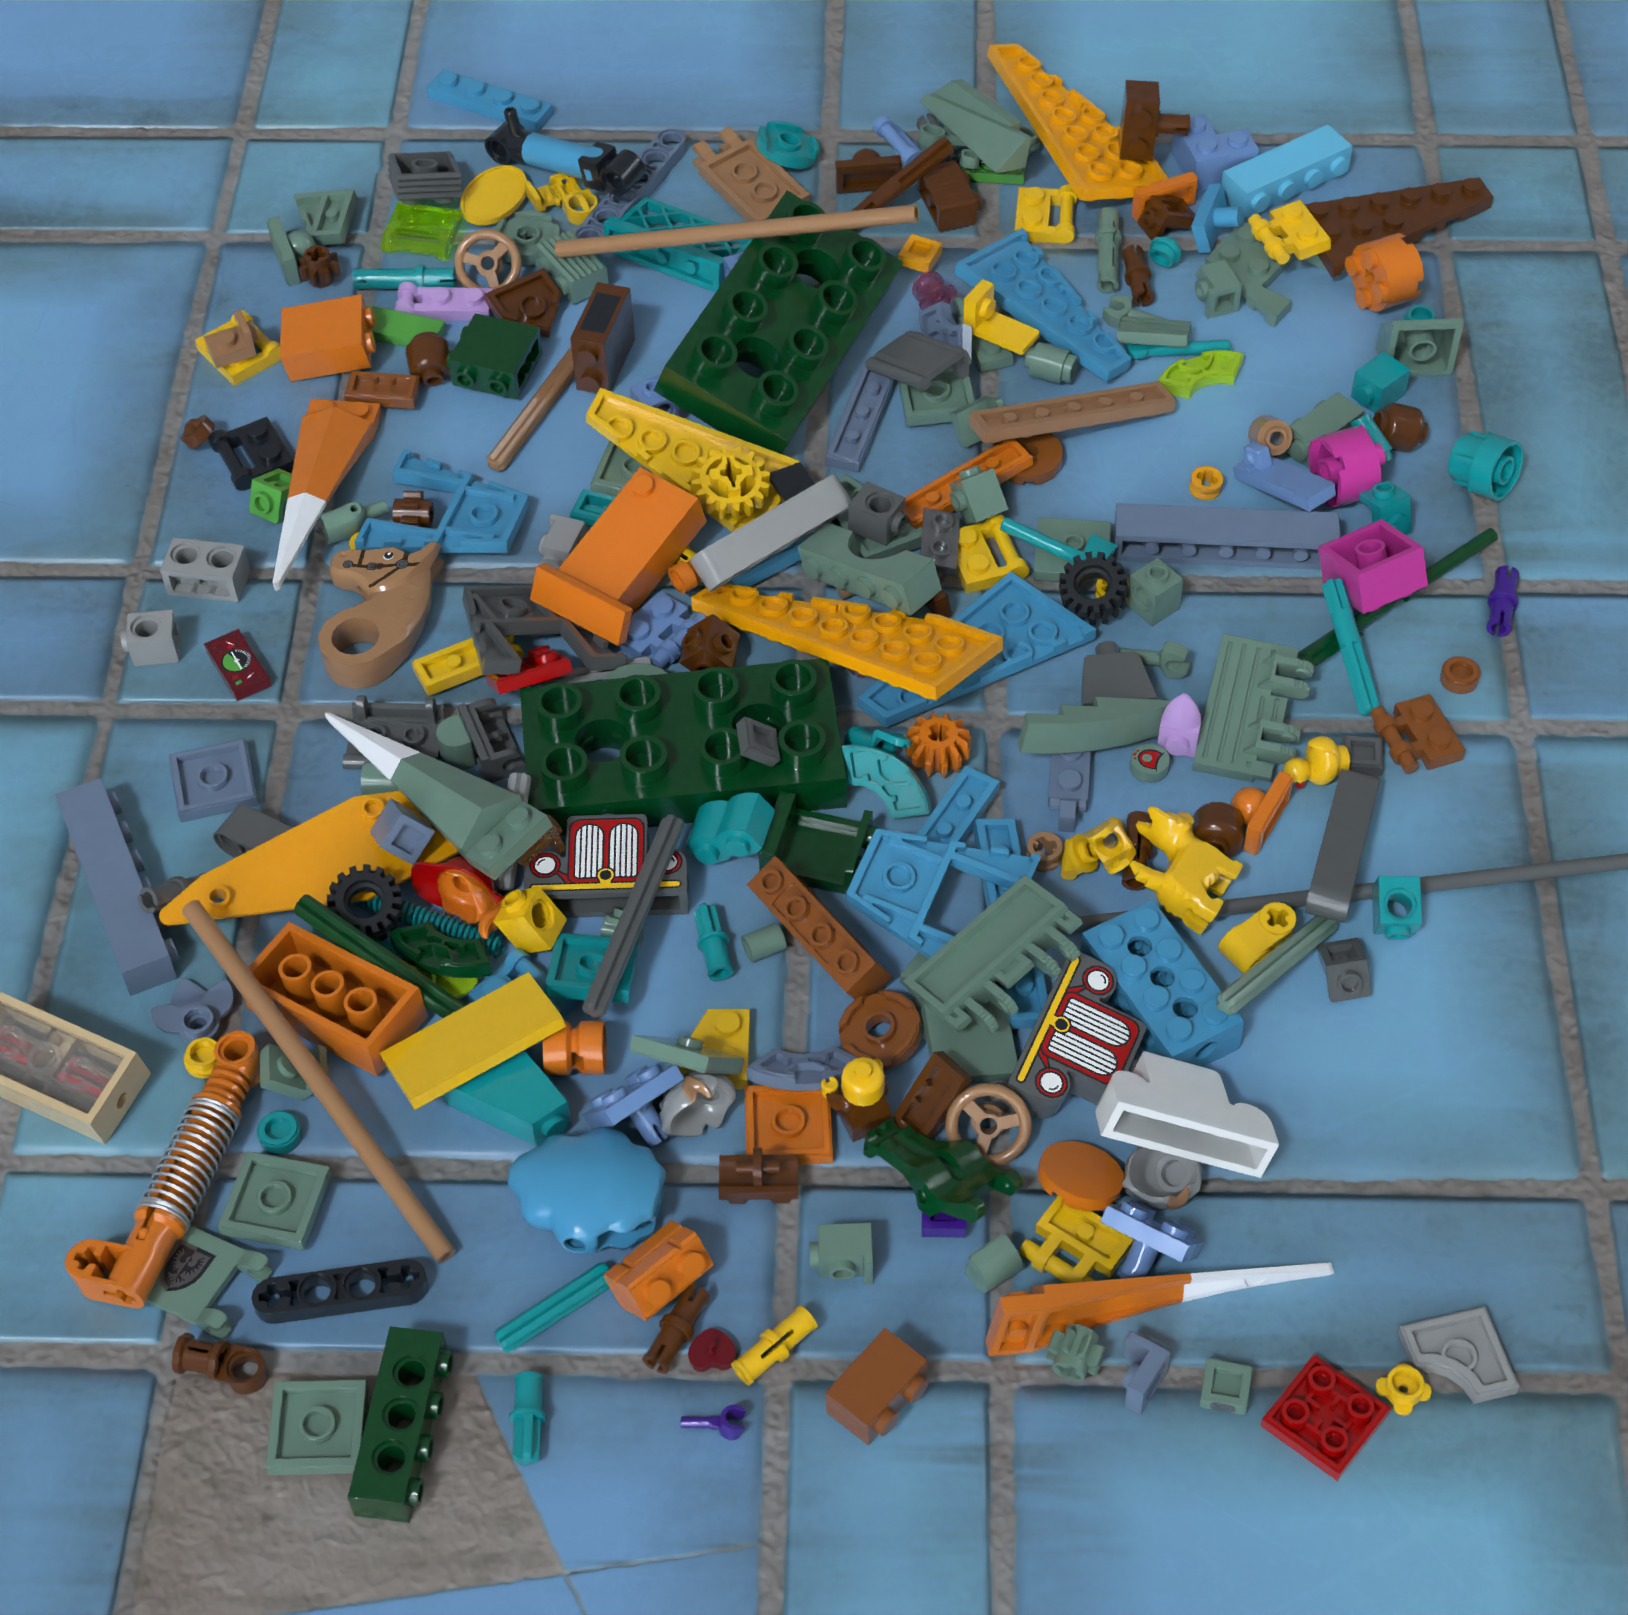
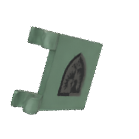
M190 1226L185 1236L175 1241L146 1302L198 1326L218 1340H224L233 1327L230 1323H227L228 1318L224 1312L211 1308V1306L238 1269L258 1282L268 1279L272 1275L273 1269L267 1265L269 1260L264 1254L256 1251H246L196 1227Z

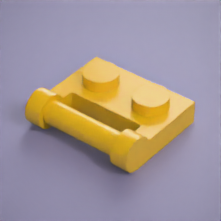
M1069 184L1063 185L1059 189L1019 187L1014 232L1024 228L1029 234L1028 242L1056 244L1072 242L1075 236V228L1072 225L1073 206L1078 198ZM1050 205L1060 206L1059 224L1056 226H1049Z
M241 310L246 321H253V318L246 311ZM234 314L229 322L195 339L197 350L215 368L216 366L206 347L204 336L237 326ZM255 324L258 340L253 343L262 352L254 357L216 368L234 386L281 361L280 344L277 341H271Z
M1001 514L991 516L985 522L959 528L956 573L966 594L991 588L1010 572H1013L1022 579L1026 578L1029 574V567L1026 561L1019 557L1009 534L1000 530L1001 522L1005 519ZM995 539L1006 562V566H997L985 540Z

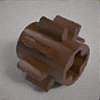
M312 246L304 252V257L298 258L302 282L309 280L313 287H328L334 282V276L341 275L337 252L329 253V250L324 246Z
M403 491V498H395L393 502V522L418 527H432L434 520L433 500L424 499V491Z

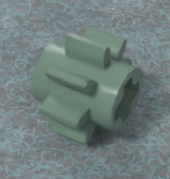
M1070 1324L1066 1327L1065 1333L1054 1330L1047 1347L1049 1351L1046 1358L1054 1361L1052 1370L1058 1376L1069 1381L1081 1382L1084 1380L1087 1372L1097 1376L1104 1357L1102 1355L1105 1347L1097 1345L1099 1337L1092 1329L1080 1324Z

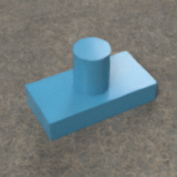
M1222 183L1208 185L1191 225L1198 253L1212 252L1221 228L1242 227L1243 209L1241 206H1227Z

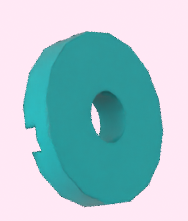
M767 122L766 127H759L755 145L759 152L772 162L788 168L803 169L811 167L817 161L820 152V145L815 136L810 134V137L803 134V128L790 122Z

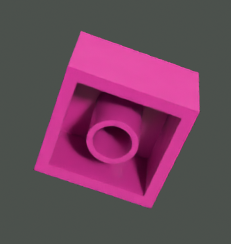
M1383 519L1318 547L1323 584L1328 579L1341 578L1344 581L1351 606L1362 614L1376 611L1387 603L1399 598L1408 597L1413 592L1428 586L1423 546Z

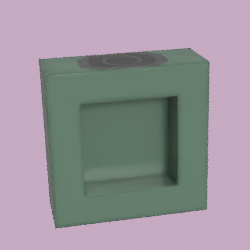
M1207 1358L1199 1407L1245 1416L1253 1366Z

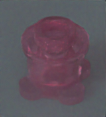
M928 271L915 280L912 293L916 300L920 301L919 308L922 311L940 301L950 304L951 300L957 295V289L951 284L945 286L944 279L939 273Z

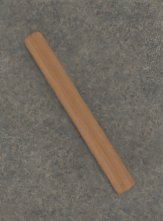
M571 348L568 349L487 456L488 467L491 470L495 469L501 472L507 467L575 376Z

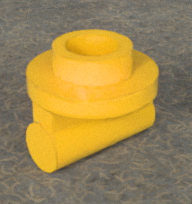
M1083 834L1074 835L1063 843L1061 877L1065 880H1074L1078 874H1088L1095 871L1098 867L1099 857Z

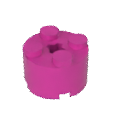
M1363 425L1321 435L1311 441L1308 450L1310 472L1313 474L1317 473L1318 476L1335 484L1336 496L1324 502L1329 508L1360 501L1359 493L1370 490L1373 485L1382 482L1380 465L1385 463V453L1381 444L1373 443Z

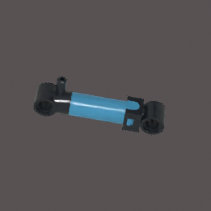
M507 107L504 110L506 121L488 136L484 142L488 155L501 165L516 161L583 180L585 188L600 192L607 190L615 196L624 195L645 173L643 161L630 150L623 149L617 154L616 147L609 144L596 142L592 147L526 130L520 124L517 110L514 107Z

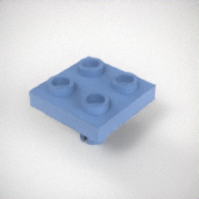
M655 1063L650 1067L645 1065L625 1078L628 1083L625 1087L620 1086L615 1090L612 1088L607 1089L590 1100L593 1108L582 1115L591 1129L614 1126L627 1116H630L645 1140L646 1146L651 1148L662 1142L661 1138L666 1139L670 1136L662 1131L663 1123L660 1120L661 1117L651 1102L682 1081L684 1077L674 1064L661 1067L659 1063Z
M1134 1200L1131 1203L1123 1201L1122 1204L1108 1205L1100 1221L1134 1240L1121 1271L1117 1275L1122 1279L1147 1277L1158 1252H1162L1180 1262L1197 1259L1204 1242L1194 1238L1196 1230L1176 1220L1161 1222L1153 1218L1156 1213L1154 1209Z

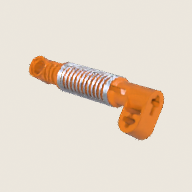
M232 1031L222 1036L215 1044L214 1055L216 1063L202 1091L194 1094L186 1106L185 1115L181 1117V1123L176 1127L177 1132L173 1133V1140L169 1141V1148L165 1149V1156L161 1157V1164L156 1167L157 1172L153 1173L151 1176L152 1181H149L147 1184L149 1189H145L143 1192L144 1197L139 1200L133 1214L135 1225L125 1245L99 1239H86L78 1242L67 1253L65 1268L86 1298L136 1309L143 1308L175 1241L182 1239L189 1230L190 1222L193 1221L194 1214H196L198 1206L202 1203L206 1189L209 1188L210 1181L214 1178V1173L218 1170V1165L221 1163L222 1157L225 1155L226 1149L229 1147L230 1141L240 1125L242 1118L240 1108L250 1087L260 1082V1049L250 1033ZM103 1269L107 1274L108 1279H105L104 1275L102 1274Z

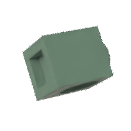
M1156 558L1130 575L1127 606L1153 627L1180 609L1184 579L1163 561Z

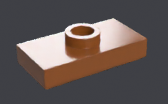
M351 371L344 398L345 401L380 403L381 407L415 409L422 385L421 379L417 375Z

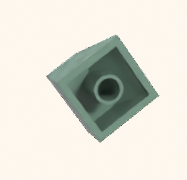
M1463 318L1382 322L1376 345L1377 355L1384 351L1411 369L1409 377L1452 375L1464 324Z

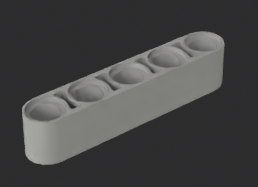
M832 474L704 548L689 561L708 591L712 592L821 528L827 522L829 523L848 511V504L852 499L836 474Z

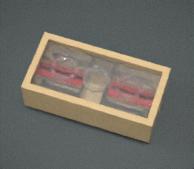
M0 992V1097L106 1145L151 1075V1072L138 1053Z

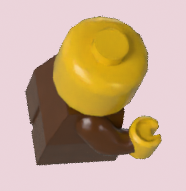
M860 1057L848 1062L842 1071L840 1092H838V1080L835 1077H829V1082H826L825 1079L821 1081L822 1095L827 1098L832 1109L837 1111L852 1142L865 1138L869 1131L892 1118L891 1110L885 1098L888 1095L890 1083L884 1074L881 1060Z

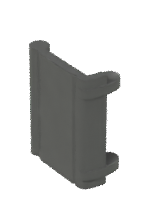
M909 330L905 335H901L879 350L873 357H869L866 361V368L925 391L930 387L931 379L952 366L956 377L965 378L969 373V364L972 361L969 353L959 346H953L922 335L919 332Z
M357 695L356 702H352V723L439 760L440 751L436 729L446 719L444 705H437L435 698L426 697L425 704L368 703L365 695ZM348 741L346 754H343V769L362 770L364 761L369 760Z

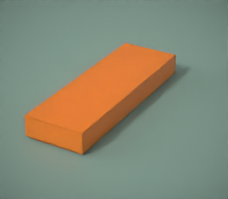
M545 563L536 566L530 596L531 601L617 646L626 643L633 612L632 608Z

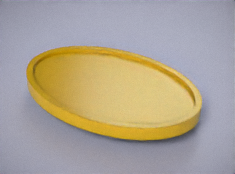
M501 165L487 169L477 175L466 186L461 196V212L465 220L471 224L483 226L497 223L513 214L526 196L525 182L527 180L524 172L515 166Z

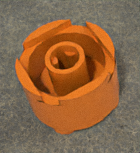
M1395 233L1360 244L1354 249L1351 256L1346 257L1345 268L1352 277L1356 291L1355 301L1360 309L1368 308L1378 312L1415 300L1420 296L1422 290L1417 291L1418 282L1424 281L1422 261L1414 244H1406L1401 239L1406 237L1403 234Z

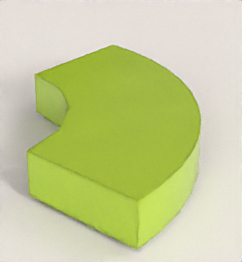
M1213 350L1201 352V356L1188 360L1182 358L1170 365L1162 373L1158 381L1164 385L1171 395L1190 400L1196 391L1205 386L1215 384L1234 385L1242 367L1245 353Z

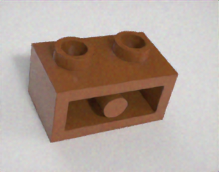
M884 1328L825 1392L826 1413L869 1446L878 1434L885 1436L891 1431L899 1418L898 1412L908 1401L915 1403L923 1395L929 1383L927 1380L928 1360Z

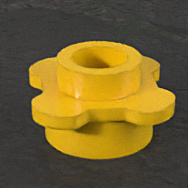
M1406 1363L1397 1364L1390 1371L1387 1378H1379L1375 1385L1376 1392L1380 1396H1385L1393 1404L1395 1413L1402 1416L1411 1414L1413 1406L1418 1402L1428 1401L1432 1393L1430 1385L1424 1383L1421 1373ZM1404 1386L1408 1391L1405 1393L1401 1392L1399 1387Z

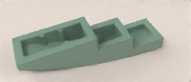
M1095 697L1093 706L1060 705L1058 714L1026 713L1017 743L1020 753L1060 754L1102 750L1159 736L1163 712L1170 703V700Z

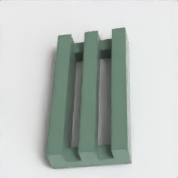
M1122 317L1120 328H1118L1117 342L1185 348L1191 334V321Z

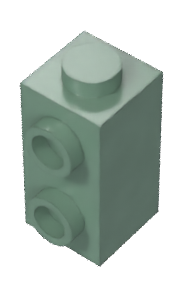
M1339 392L1326 401H1320L1311 412L1303 418L1295 419L1289 426L1292 431V442L1286 453L1309 468L1308 450L1311 441L1321 435L1351 428L1350 422L1364 416L1365 410Z

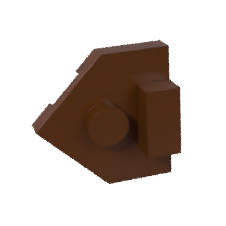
M542 268L485 293V302L496 318L540 327V335L549 338L562 292L545 268Z

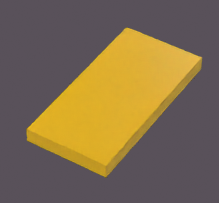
M527 972L380 1052V1056L413 1109L416 1110L562 1030L566 1025L561 1014L531 974Z

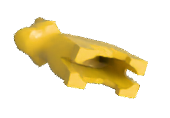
M1149 806L1147 811L1152 823L1138 821L1136 828L1140 834L1167 855L1169 864L1165 872L1153 870L1135 860L1129 865L1136 876V881L1155 891L1160 905H1163L1168 913L1178 916L1187 927L1201 935L1206 929L1208 922H1212L1224 903L1219 898L1211 899L1207 894V890L1221 897L1231 880L1237 878L1243 864L1237 860L1229 859L1211 844L1195 837L1192 832L1195 821L1190 813L1183 811L1178 814L1170 811L1163 812L1158 807Z

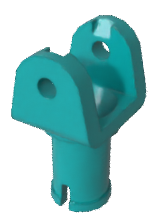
M857 726L851 727L844 739L845 745L861 744L874 746L893 755L896 746L910 748L912 742L910 738L900 733L875 730L872 734Z

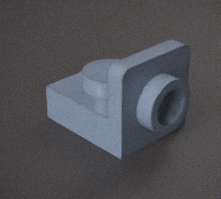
M1130 1331L1125 1338L1123 1357L1133 1364L1127 1371L1122 1386L1127 1389L1125 1407L1141 1415L1167 1374L1170 1352L1153 1337L1147 1335L1140 1336Z

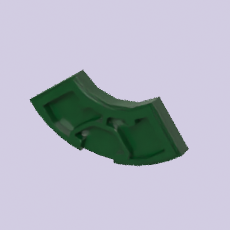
M430 922L390 930V941L397 953L408 963L421 970L454 978H475L492 975L491 962L479 938L457 939L447 937L436 931Z

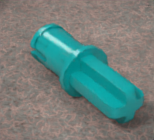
M700 904L699 908L694 910V918L699 934L697 947L703 952L709 979L712 981H723L730 978L734 973L727 950L729 937L722 930L717 907L714 904Z
M535 1371L519 1372L514 1378V1410L509 1414V1421L513 1424L512 1458L521 1465L537 1463L540 1459L541 1425L546 1421V1414L542 1411V1384L544 1377L541 1373Z

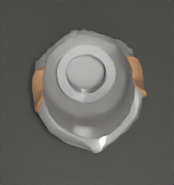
M698 1071L684 1074L682 1081L664 1093V1099L660 1103L662 1111L659 1113L661 1116L660 1120L663 1123L662 1131L670 1136L680 1137L703 1135L705 1125L720 1128L726 1111L736 1098V1088L729 1078L722 1074L701 1073Z
M1137 1146V1149L1127 1158L1125 1178L1122 1185L1130 1197L1154 1210H1176L1181 1208L1188 1199L1200 1191L1202 1162Z

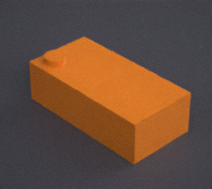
M639 467L557 570L632 608L633 616L668 572V569L675 563L707 522L699 498Z
M288 922L248 966L298 1036L315 1045L325 1046L327 1051L376 1077L386 1067L380 1052L413 1035L428 1017L419 987L291 922ZM244 999L247 1008H248L249 1010L253 1011L252 1008L250 1007V1005H249V1004L247 1003V1001Z

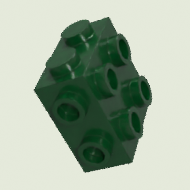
M475 313L468 326L463 327L460 340L455 349H451L447 356L446 364L447 369L451 373L452 385L518 399L543 353L540 327Z

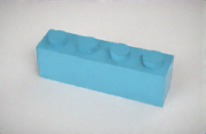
M1327 124L1223 171L1222 187L1226 202L1230 207L1241 206L1244 219L1253 214L1263 212L1265 209L1289 200L1300 193L1313 189L1348 172L1353 145Z

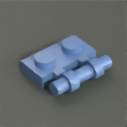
M659 591L631 617L626 643L619 646L613 644V646L633 658L653 654L654 656L650 658L651 665L663 668L667 663L672 664L681 656L680 650L683 649L682 640L687 633V629L707 616L699 612L690 619L689 607ZM672 633L675 634L670 640L667 639Z

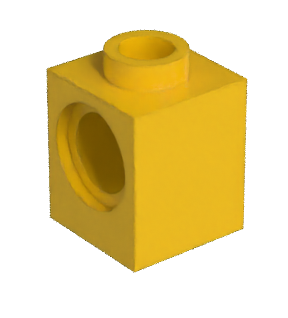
M538 886L522 890L516 889L509 892L502 900V907L493 922L515 948H521L528 954L551 950L567 918L541 887Z

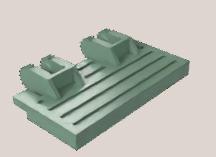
M1222 635L1192 771L1252 782L1253 779L1270 782L1274 767L1272 763L1285 764L1289 759L1296 757L1297 753L1294 748L1262 741L1261 739L1280 743L1285 742L1286 744H1295L1300 739L1301 733L1298 728L1283 723L1288 698L1305 699V697L1309 696L1310 685L1308 683L1293 679H1309L1314 673V665L1312 663L1297 658L1299 648L1233 635Z
M1024 875L908 976L903 983L908 992L924 1003L958 1033L972 1022V1019L988 1032L993 1033L999 1028L996 1018L984 1009L983 1006L991 1001L1009 1016L1014 1015L1019 1010L1013 999L994 982L997 980L1004 987L1010 989L1034 965L1045 974H1048L1049 977L1055 978L1061 973L1058 963L1047 955L1045 951L1052 947L1071 961L1076 960L1081 955L1075 944L1055 928L1060 927L1071 935L1083 923L1078 916L1068 910L1065 903L1027 875Z

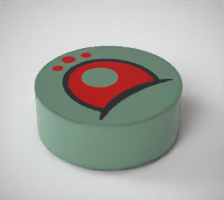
M1151 743L1142 744L1136 747L1131 754L1130 771L1140 781L1148 783L1158 782L1168 774L1170 756L1159 745Z

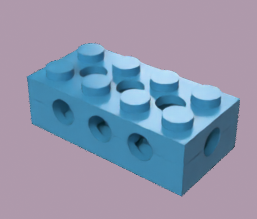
M1153 900L1082 932L1080 952L1105 963L1115 973L1117 980L1116 988L1109 1000L1112 1007L1146 1024L1147 1029L1140 1043L1145 1052L1203 1067L1239 1049L1244 1020L1238 1012L1229 1016L1224 1011L1217 1009L1216 1003L1219 1002L1217 995L1222 991Z

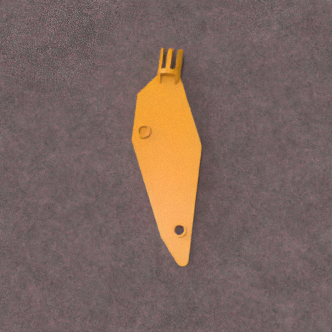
M400 791L354 796L201 875L161 909L159 919L162 924L167 926L188 924L189 922L182 914V909L193 900H199L213 920L294 910L296 903L305 894H309L323 905L328 906L327 894L330 895L329 887L332 882L337 884V875L342 871L345 875L350 874L349 868L356 866L357 871L363 870V864L370 865L372 871H376L377 866L383 868L386 876L390 873L395 878V884H401L411 879L413 865L380 848L371 835L370 830L390 798L421 815L423 814ZM428 821L435 833L416 862L441 863L458 854L459 852ZM369 891L360 892L351 899L350 903L368 901L377 895ZM216 899H224V901L219 903L213 902Z

